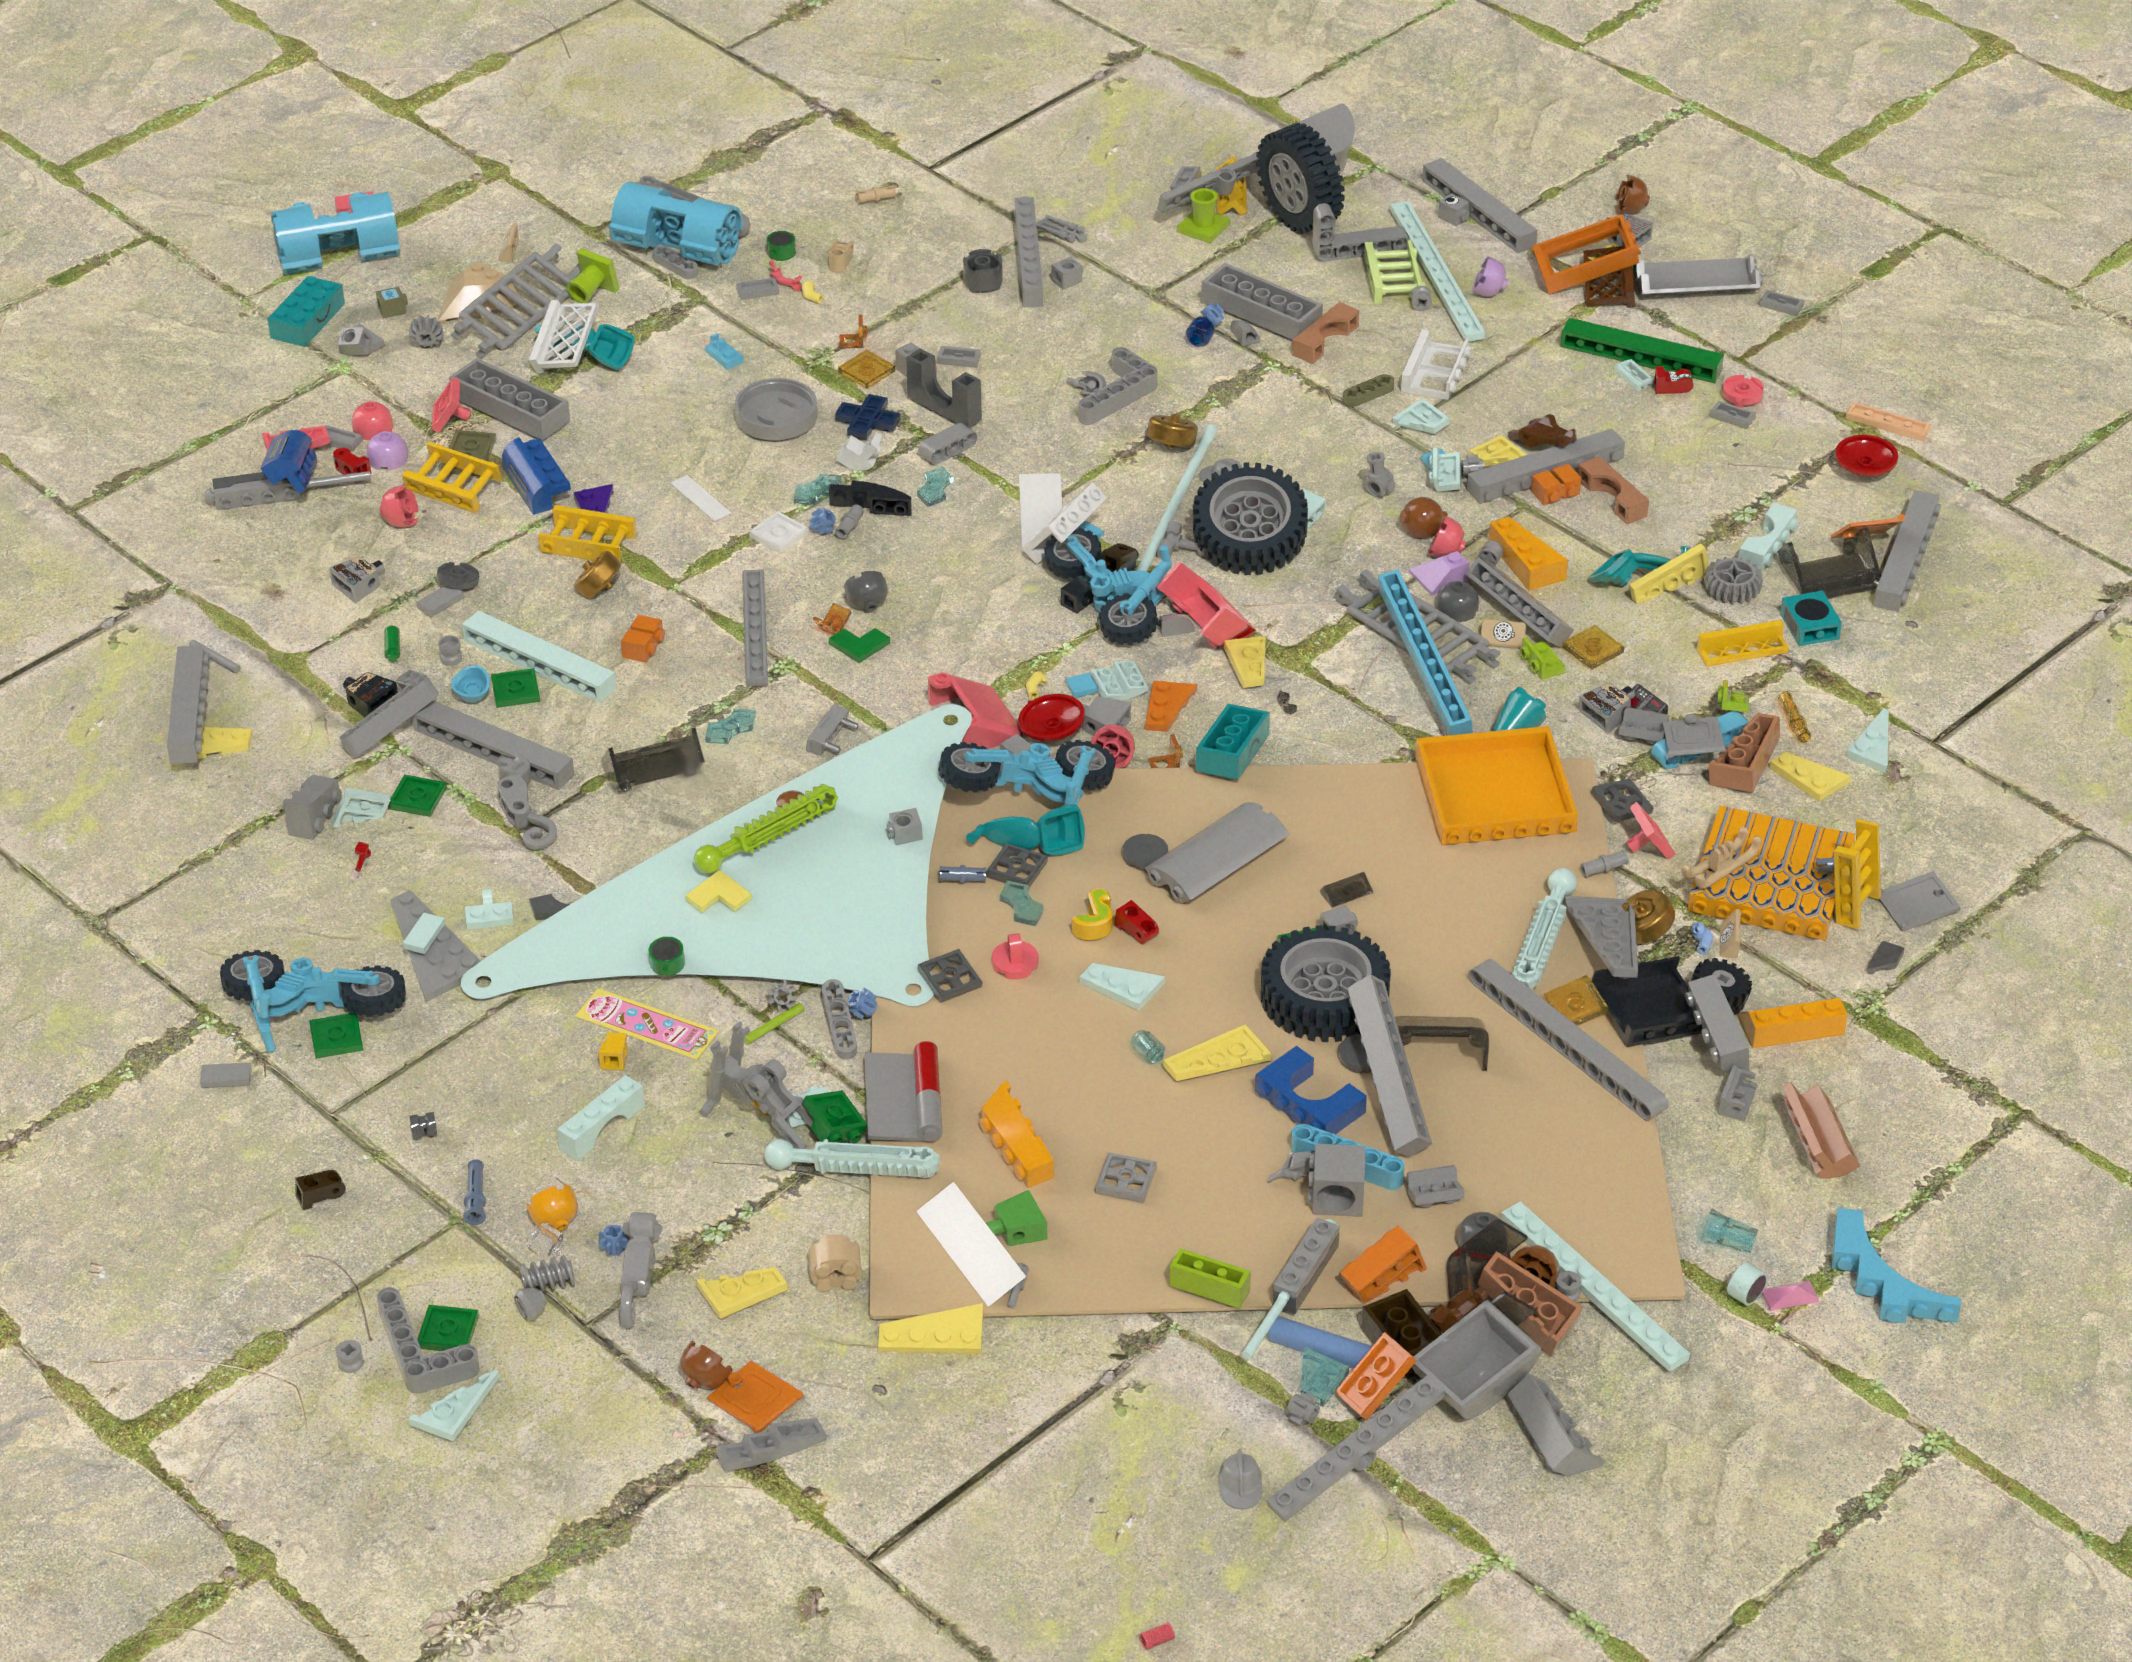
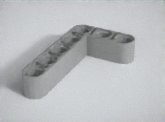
M1322 203L1314 209L1312 245L1320 261L1326 262L1364 257L1365 242H1373V247L1377 251L1407 250V240L1409 238L1404 228L1400 226L1335 234L1336 220L1330 206Z
M1117 347L1113 349L1112 371L1121 378L1079 401V422L1084 425L1095 424L1157 389V368L1127 348Z
M410 670L399 676L396 682L402 690L340 736L339 739L352 757L359 756L439 695L427 675Z
M387 1287L378 1292L377 1301L380 1318L409 1392L414 1394L424 1393L465 1381L478 1375L480 1371L476 1348L472 1345H461L423 1356L399 1291L395 1288Z

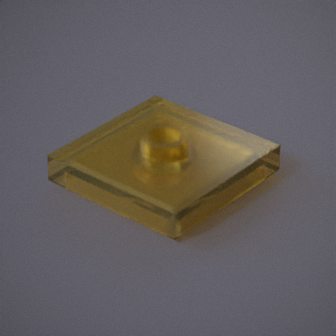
M867 349L838 367V373L866 389L895 372L894 364Z
M1596 625L1589 627L1562 643L1563 649L1591 670L1624 653L1625 646Z
M1584 975L1544 993L1547 1003L1577 1026L1608 1012L1606 1003L1588 975Z

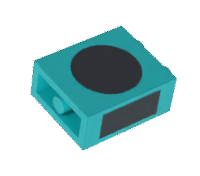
M1823 591L1782 597L1780 615L1798 646L1840 639L1842 621Z

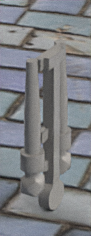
M1046 215L1044 219L1036 223L1037 227L1071 243L1075 239L1080 243L1087 241V235L1083 234L1085 227H1078L1075 223H1069ZM1048 219L1064 227H1060L1058 225L1048 222Z

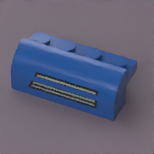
M289 430L273 438L260 468L272 485L287 477L298 494L306 490L317 462L316 453L312 448H309L312 441L309 435L299 430Z
M520 437L512 440L503 450V470L533 515L552 510L551 496L571 490L570 482L540 438L523 443Z

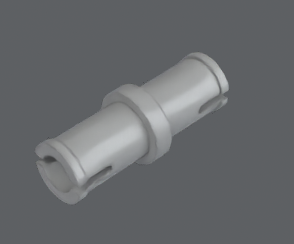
M853 505L850 511L843 515L840 525L835 529V533L839 538H846L849 532L856 528L858 520L864 512L861 506Z
M1625 850L1608 856L1605 854L1600 855L1598 859L1581 863L1580 868L1583 876L1586 878L1600 872H1610L1612 868L1627 865L1629 859Z

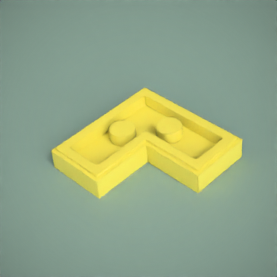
M721 870L714 873L685 895L686 901L700 912H704L718 900L736 912L752 900V894Z

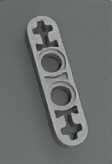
M830 979L823 984L822 994L836 1054L841 1059H851L857 1054V1041L844 987L839 980ZM831 989H835L837 998L832 999ZM836 1006L844 1008L840 1013H833L831 1011ZM846 1025L848 1029L844 1032H838L836 1027ZM844 1040H847L849 1049L843 1047Z

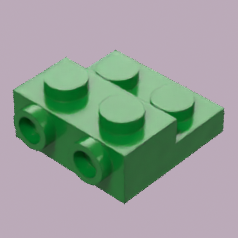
M843 1090L807 1095L802 1101V1104L814 1119L811 1129L821 1142L828 1139V1142L833 1143L849 1141L851 1144H854L861 1140L862 1134L867 1128V1123Z

